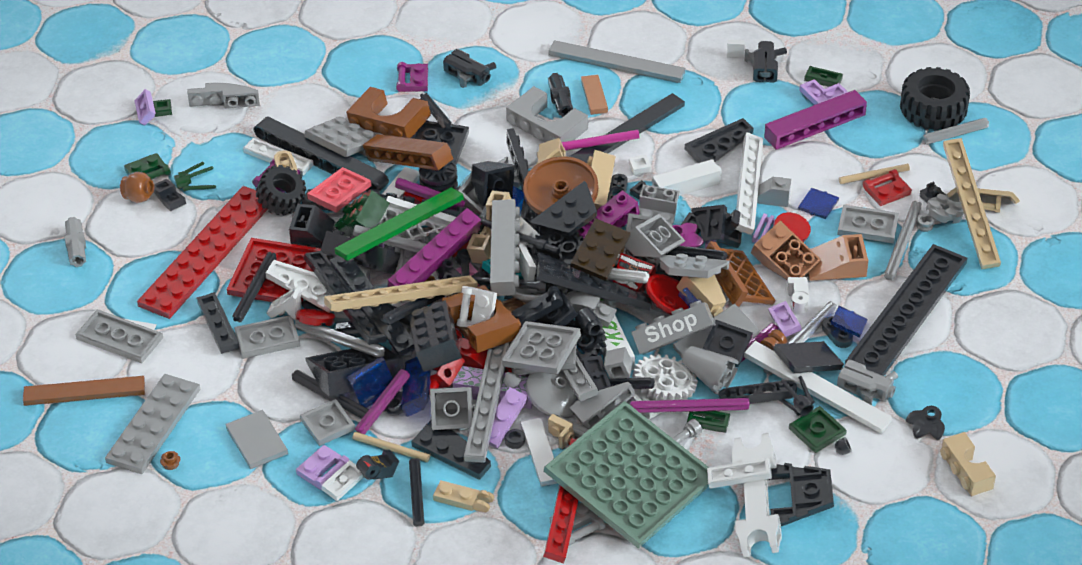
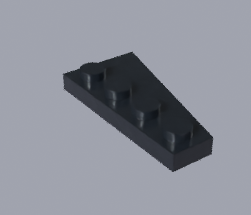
M742 118L686 143L684 150L698 163L712 159L716 162L744 141L746 133L753 134L754 128Z
M432 419L411 441L412 447L430 454V456L479 480L491 467V461L486 458L485 463L464 461L467 441L452 429L432 430Z

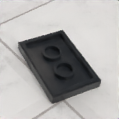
M824 341L775 344L773 349L792 373L842 370L844 363Z

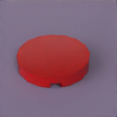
M792 212L782 213L777 216L773 227L781 221L803 243L808 239L811 227L803 216Z
M316 309L297 310L295 319L307 325L321 326V323H326V326L334 324L335 315Z

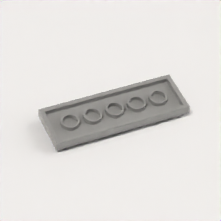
M164 373L106 455V463L143 474L200 391V384Z

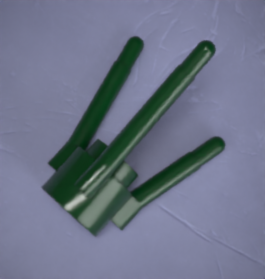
M200 162L185 171L178 172V175H174L177 188H183L184 192L188 190L215 189L216 185L189 186V184H192L191 177L213 170L214 167L210 166L189 174L205 164Z

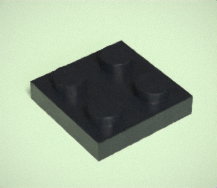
M715 320L716 325L712 327L702 349L735 358L739 361V364L735 363V367H739L752 339L753 332Z

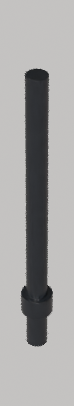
M478 216L481 219L482 226L492 229V221ZM516 232V234H519L520 241L533 245L540 251H548L555 255H559L561 251L559 247L549 244L544 239L538 240L526 234Z

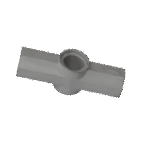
M69 217L65 221L66 235H64L70 265L81 267L86 262V242L84 232H82L81 219Z

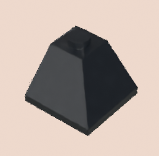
M491 161L472 164L471 183L480 205H486L492 191L509 192L512 199L515 165Z

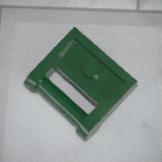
M158 153L124 165L128 175L133 172H143L151 180L162 175L167 176L171 174L169 166L164 163Z

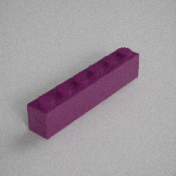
M856 90L850 91L766 123L764 138L775 150L865 116L867 101Z
M466 208L388 279L387 287L424 282L441 267L445 259L453 256L471 239L473 234H477L480 231L481 219Z

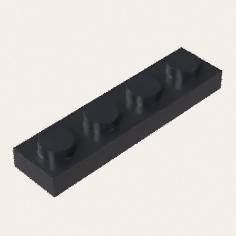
M213 292L197 297L198 306L220 353L223 354L239 349V342L216 293Z

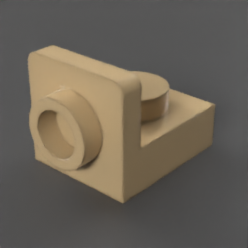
M554 414L548 418V432L555 437H559V448L564 449L569 444L571 438L574 439L573 423Z

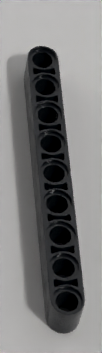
M265 117L253 128L255 135L261 140L313 160L314 166L332 175L343 167L370 179L371 187L366 190L367 192L370 189L381 191L389 183L387 175L382 171L351 156L344 157L304 137V133L271 117Z

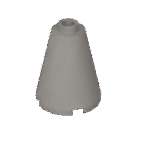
M691 346L685 348L681 355L682 363L717 395H719V391L723 387L728 388L738 370L735 367V363L739 364L737 359Z

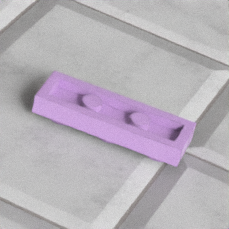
M509 387L496 409L489 445L498 449L526 403L527 395Z

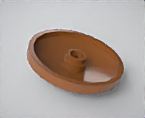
M565 156L549 158L538 163L528 172L523 185L524 197L528 206L537 214H541L585 181L593 202H595L599 192L598 178L592 167L582 160Z

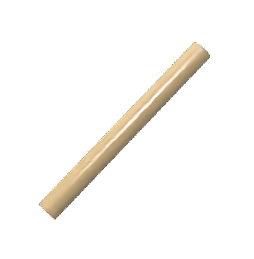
M907 163L839 177V183L845 184L880 177L888 174L893 169H896L898 173L909 171L910 166Z
M354 432L352 437L353 440L385 450L390 449L392 452L411 458H418L424 462H428L430 459V454L358 432Z

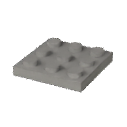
M336 117L305 130L304 137L344 157L364 150L363 144L376 136L374 132L365 130L358 124L349 123L344 117Z
M525 321L502 359L503 367L558 375L581 336L580 329Z

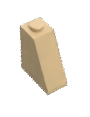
M715 274L709 278L687 276L681 278L676 288L691 304L700 300L701 303H707L713 317L723 312L722 308L726 304V299Z

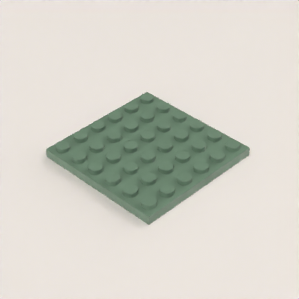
M625 401L544 466L543 472L638 549L709 487L707 472L709 467Z

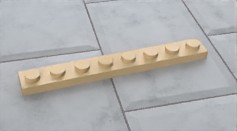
M962 138L943 141L944 151L981 270L999 267L1001 261Z
M469 275L324 296V304L333 312H341L343 309H360L363 306L376 307L380 304H396L398 301L431 299L438 295L450 296L453 293L462 292V286L476 288L478 287V282Z

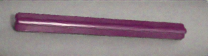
M748 398L631 401L630 405L639 413L748 410L750 403Z

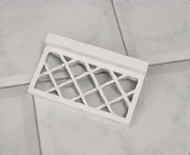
M388 196L387 201L390 204L378 225L382 224L383 221H388L387 213L397 216L413 208L416 204ZM440 212L402 233L406 232L409 237L408 239L418 240L424 238L425 240V237L430 233L442 231L456 217ZM421 226H429L432 230L424 232ZM417 228L421 233L412 236L410 230Z

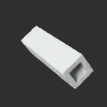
M712 159L655 175L652 179V186L680 191V196L719 185L722 171L720 166H717Z

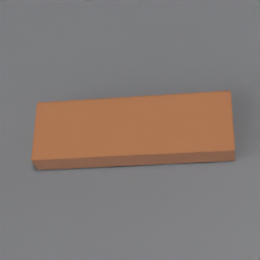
M599 75L581 76V83L590 114L608 113V106Z

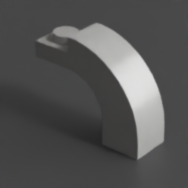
M580 291L566 293L567 298L577 313L583 308H590L601 320L602 325L607 328L609 327L617 310L600 302L601 297Z

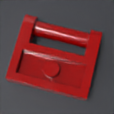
M896 169L875 179H867L862 183L865 191L880 207L909 196L912 192V189L899 176ZM890 180L892 181L891 183L885 184V185L880 186V187H878V188H875V187H874V186L880 185V184H882V183H885V182H887V181H890Z

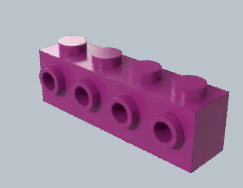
M622 190L605 205L599 207L597 217L595 218L622 228L628 222L629 213L640 214L638 201ZM595 218L578 230L580 236L585 238Z

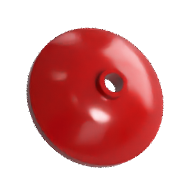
M652 275L649 277L645 287L649 298L657 308L669 315H672V311L683 308V311L691 308V303L676 288L680 281L666 275Z

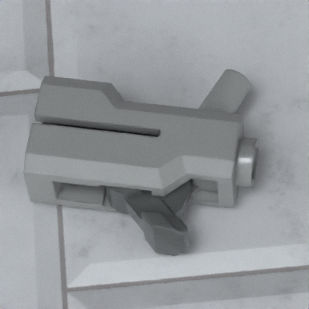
M849 359L839 373L837 386L861 396L863 401L872 405L873 398L886 402L889 397H893L896 389L893 383L898 378V374L893 371L887 376H882L867 370L865 365Z

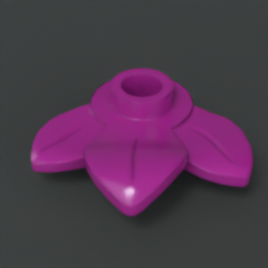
M684 223L681 226H672L685 240L680 246L699 247L704 243L703 239L695 233L698 227L696 224Z

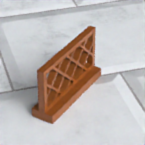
M709 242L706 249L725 251L728 255L726 260H730L729 269L721 268V273L715 274L732 304H736L738 307H740L742 302L774 304L776 300L743 251L720 248L716 242Z

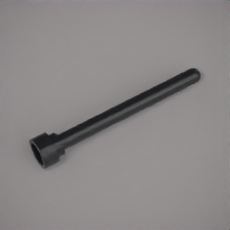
M472 276L478 284L490 285V277ZM519 280V287L516 288L537 289L541 294H545L553 284L541 280L537 282Z

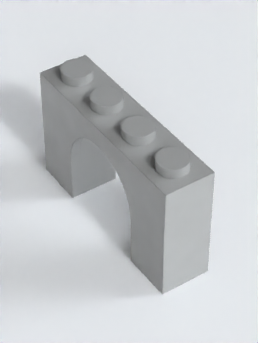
M535 86L506 107V120L509 123L544 142L560 138L561 142L572 141L588 129V115L575 108L556 121H543L536 118V115L547 108V93Z

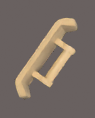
M956 187L947 193L946 196L950 198L955 193H958ZM978 188L980 195L996 197L995 204L982 202L984 210L1000 213L1001 197L1009 198L1015 205L1020 202L1013 192Z

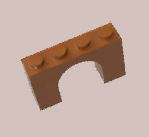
M369 87L346 111L349 123L358 124L361 128L372 132L404 138H411L431 116L428 101L412 98L398 113L388 116L378 115L388 103L384 90Z
M485 285L476 287L478 289L489 291ZM463 293L442 298V302L446 300L454 323H457V319H460ZM471 295L467 319L472 318L475 295ZM496 298L494 316L486 321L467 327L469 344L478 353L514 341L521 329V323L519 319L512 315L509 309L504 307L501 300Z

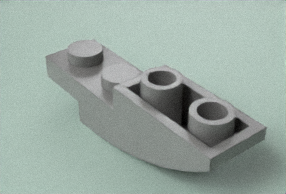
M205 83L204 88L187 89L189 107L224 104L225 109L260 106L258 90L244 85Z

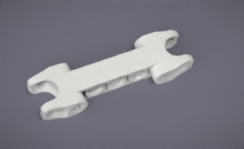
M763 433L760 444L754 448L744 447L741 437L734 439L732 464L769 458L771 469L777 467L776 455L769 433ZM767 479L744 483L746 519L736 520V534L743 557H750L752 546L759 541L769 542L772 553L779 552L782 539L779 515H770Z

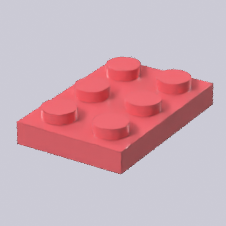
M342 167L308 192L307 198L337 213L370 188L371 180Z

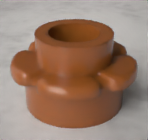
M167 451L162 454L160 463L165 469L173 470L179 466L181 458L177 452Z

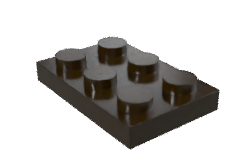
M595 218L573 257L570 267L606 281L627 244L631 232Z

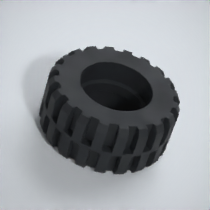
M941 67L921 68L905 78L902 84L900 109L910 123L913 122L915 126H921L926 130L934 129V131H938L939 129L956 126L967 115L970 87L963 77H960L956 72H951L950 69L944 70Z

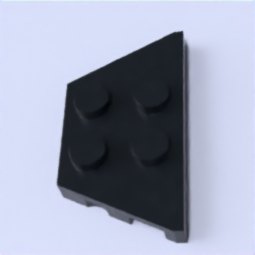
M583 181L531 220V227H543L547 229V232L559 233L560 235L570 237L597 217V210L587 183Z

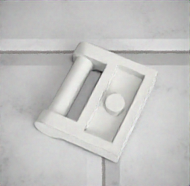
M462 286L461 293H463L457 326L468 327L492 318L494 316L497 293ZM471 295H475L472 321L467 320Z

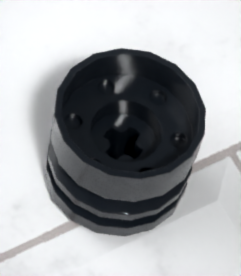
M452 160L439 170L419 168L420 185L439 192H443L451 187L455 190L458 188L457 166Z

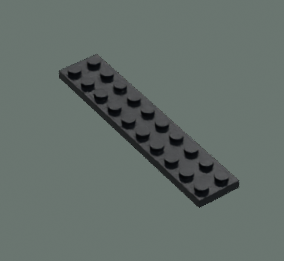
M933 244L845 360V364L850 359L865 365L869 371L885 376L967 264L968 258Z

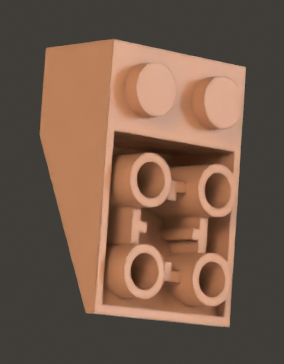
M781 221L759 239L751 251V254L765 267L788 280V277H804L821 261Z
M862 234L842 235L811 249L821 261L808 272L810 281L867 277L868 257Z

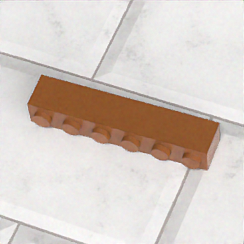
M377 134L363 144L369 161L439 170L453 160L450 147L447 143Z

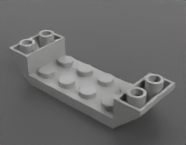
M643 184L639 199V215L654 217L660 213L673 226L680 191ZM624 248L623 254L655 265V268L659 265V263H655V257L634 256Z

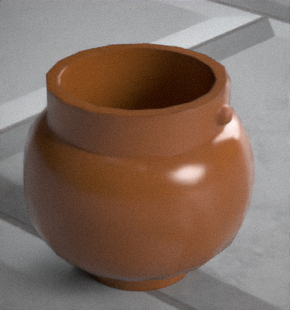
M133 172L122 178L120 192L124 199L142 203L147 201L153 194L154 183L147 174Z

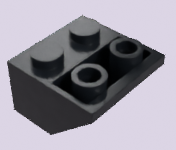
M297 204L289 227L290 242L295 245L321 249L326 231L333 232L336 221L316 205Z

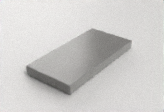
M733 304L713 318L714 321L719 320L753 332L752 339L759 335L760 330L736 304ZM712 327L680 339L673 344V348L680 356L685 348L691 346L702 349Z
M98 309L75 334L77 340L139 363H143L163 339V333Z

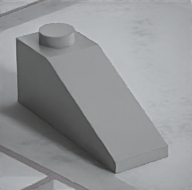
M625 382L599 390L598 395L580 402L578 399L570 409L585 428L591 429L623 401L627 402L636 393L631 384Z

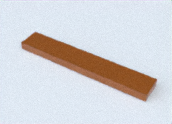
M133 376L24 386L23 403L24 406L145 395V377Z

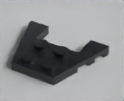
M791 463L777 464L776 468L771 469L772 478L769 480L790 478L792 507L770 509L771 515H779L781 526L834 507L830 469L804 466V468L793 467Z

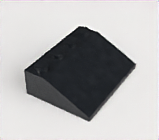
M385 347L384 356L379 358L352 348L305 358L321 390L330 397H339L342 393L347 392L358 393L366 388L373 390L381 385L388 386L397 373L403 369L402 358Z

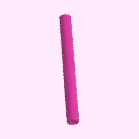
M633 130L561 143L565 151L640 139L639 131Z

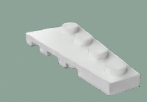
M273 260L266 271L267 279L289 291L299 286L303 299L330 313L331 310L324 304V296H330V293L314 272Z

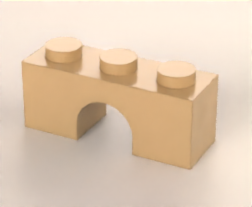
M963 432L943 439L940 453L942 458L950 465L953 474L957 475L960 479L962 487L971 496L994 489L996 475L986 461L981 463L969 462L973 460L975 445L967 434Z

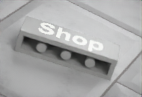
M700 300L690 304L691 308L684 311L683 308L672 311V316L667 318L664 315L653 319L654 323L650 325L643 323L636 326V330L631 333L639 353L644 355L715 326L716 324L708 304L705 302L701 303Z

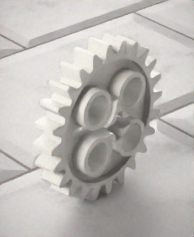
M657 354L656 358L650 355L649 358L644 356L643 361L638 360L632 375L633 378H654L655 387L653 389H641V393L647 392V397L654 396V400L659 398L661 400H687L688 397H692V394L695 393L698 382L697 376L682 364V360L675 361L676 357L669 359L668 355H665L663 358L660 354Z

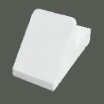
M297 286L273 301L266 314L272 319L277 315L281 316L287 312L296 320V312L301 309V288Z

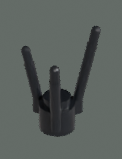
M799 376L798 378L805 396L797 395L784 379H781V383L794 398V406L786 400L778 401L793 410L797 416L808 415L813 410L815 401L811 398L803 377Z

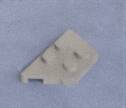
M686 254L655 257V263H660V267L668 275L709 278L714 274L721 273V268L729 269L730 260L707 259L706 256H696L695 258L688 257Z

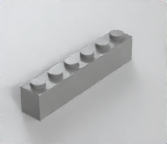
M515 199L492 200L490 285L491 292L497 293V296L516 295V287H519V275H516V273H519V261H516V259L520 258L519 247H516V245H520V237L516 232L520 231V222L517 220V218H520V208L516 207Z

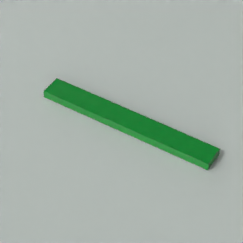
M451 187L334 248L335 254L348 261L464 200V194Z

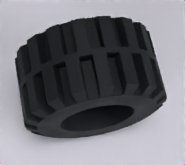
M271 166V169L268 168L263 173L257 185V201L259 204H262L263 209H268L269 213L274 212L275 215L282 214L283 216L288 213L292 214L296 210L297 204L301 203L305 195V180H302L301 174H297L295 169L291 170L288 166ZM276 188H280L286 193L280 192Z

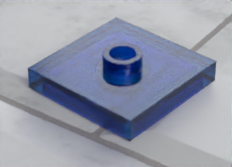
M382 357L347 377L359 404L366 408L375 403L393 380Z

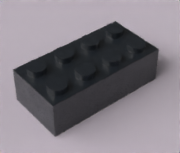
M446 300L435 302L423 309H416L409 314L415 352L424 372L462 358L454 319Z

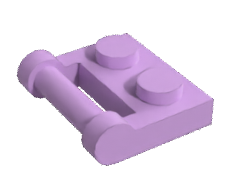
M323 445L296 468V474L322 490V484L350 459Z

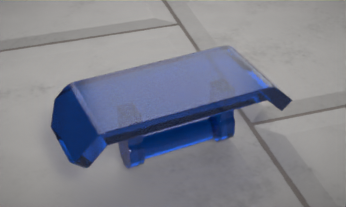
M417 356L405 361L404 370L409 373L410 378L403 385L401 405L406 417L424 410L429 401L431 370L424 372Z

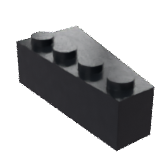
M336 229L333 232L326 231L321 251L324 254L336 257L338 255L335 254L334 248L356 236L351 234L350 238L344 236L345 232ZM377 245L354 257L353 260L356 264L394 275L401 253L395 252V247L384 245V248Z

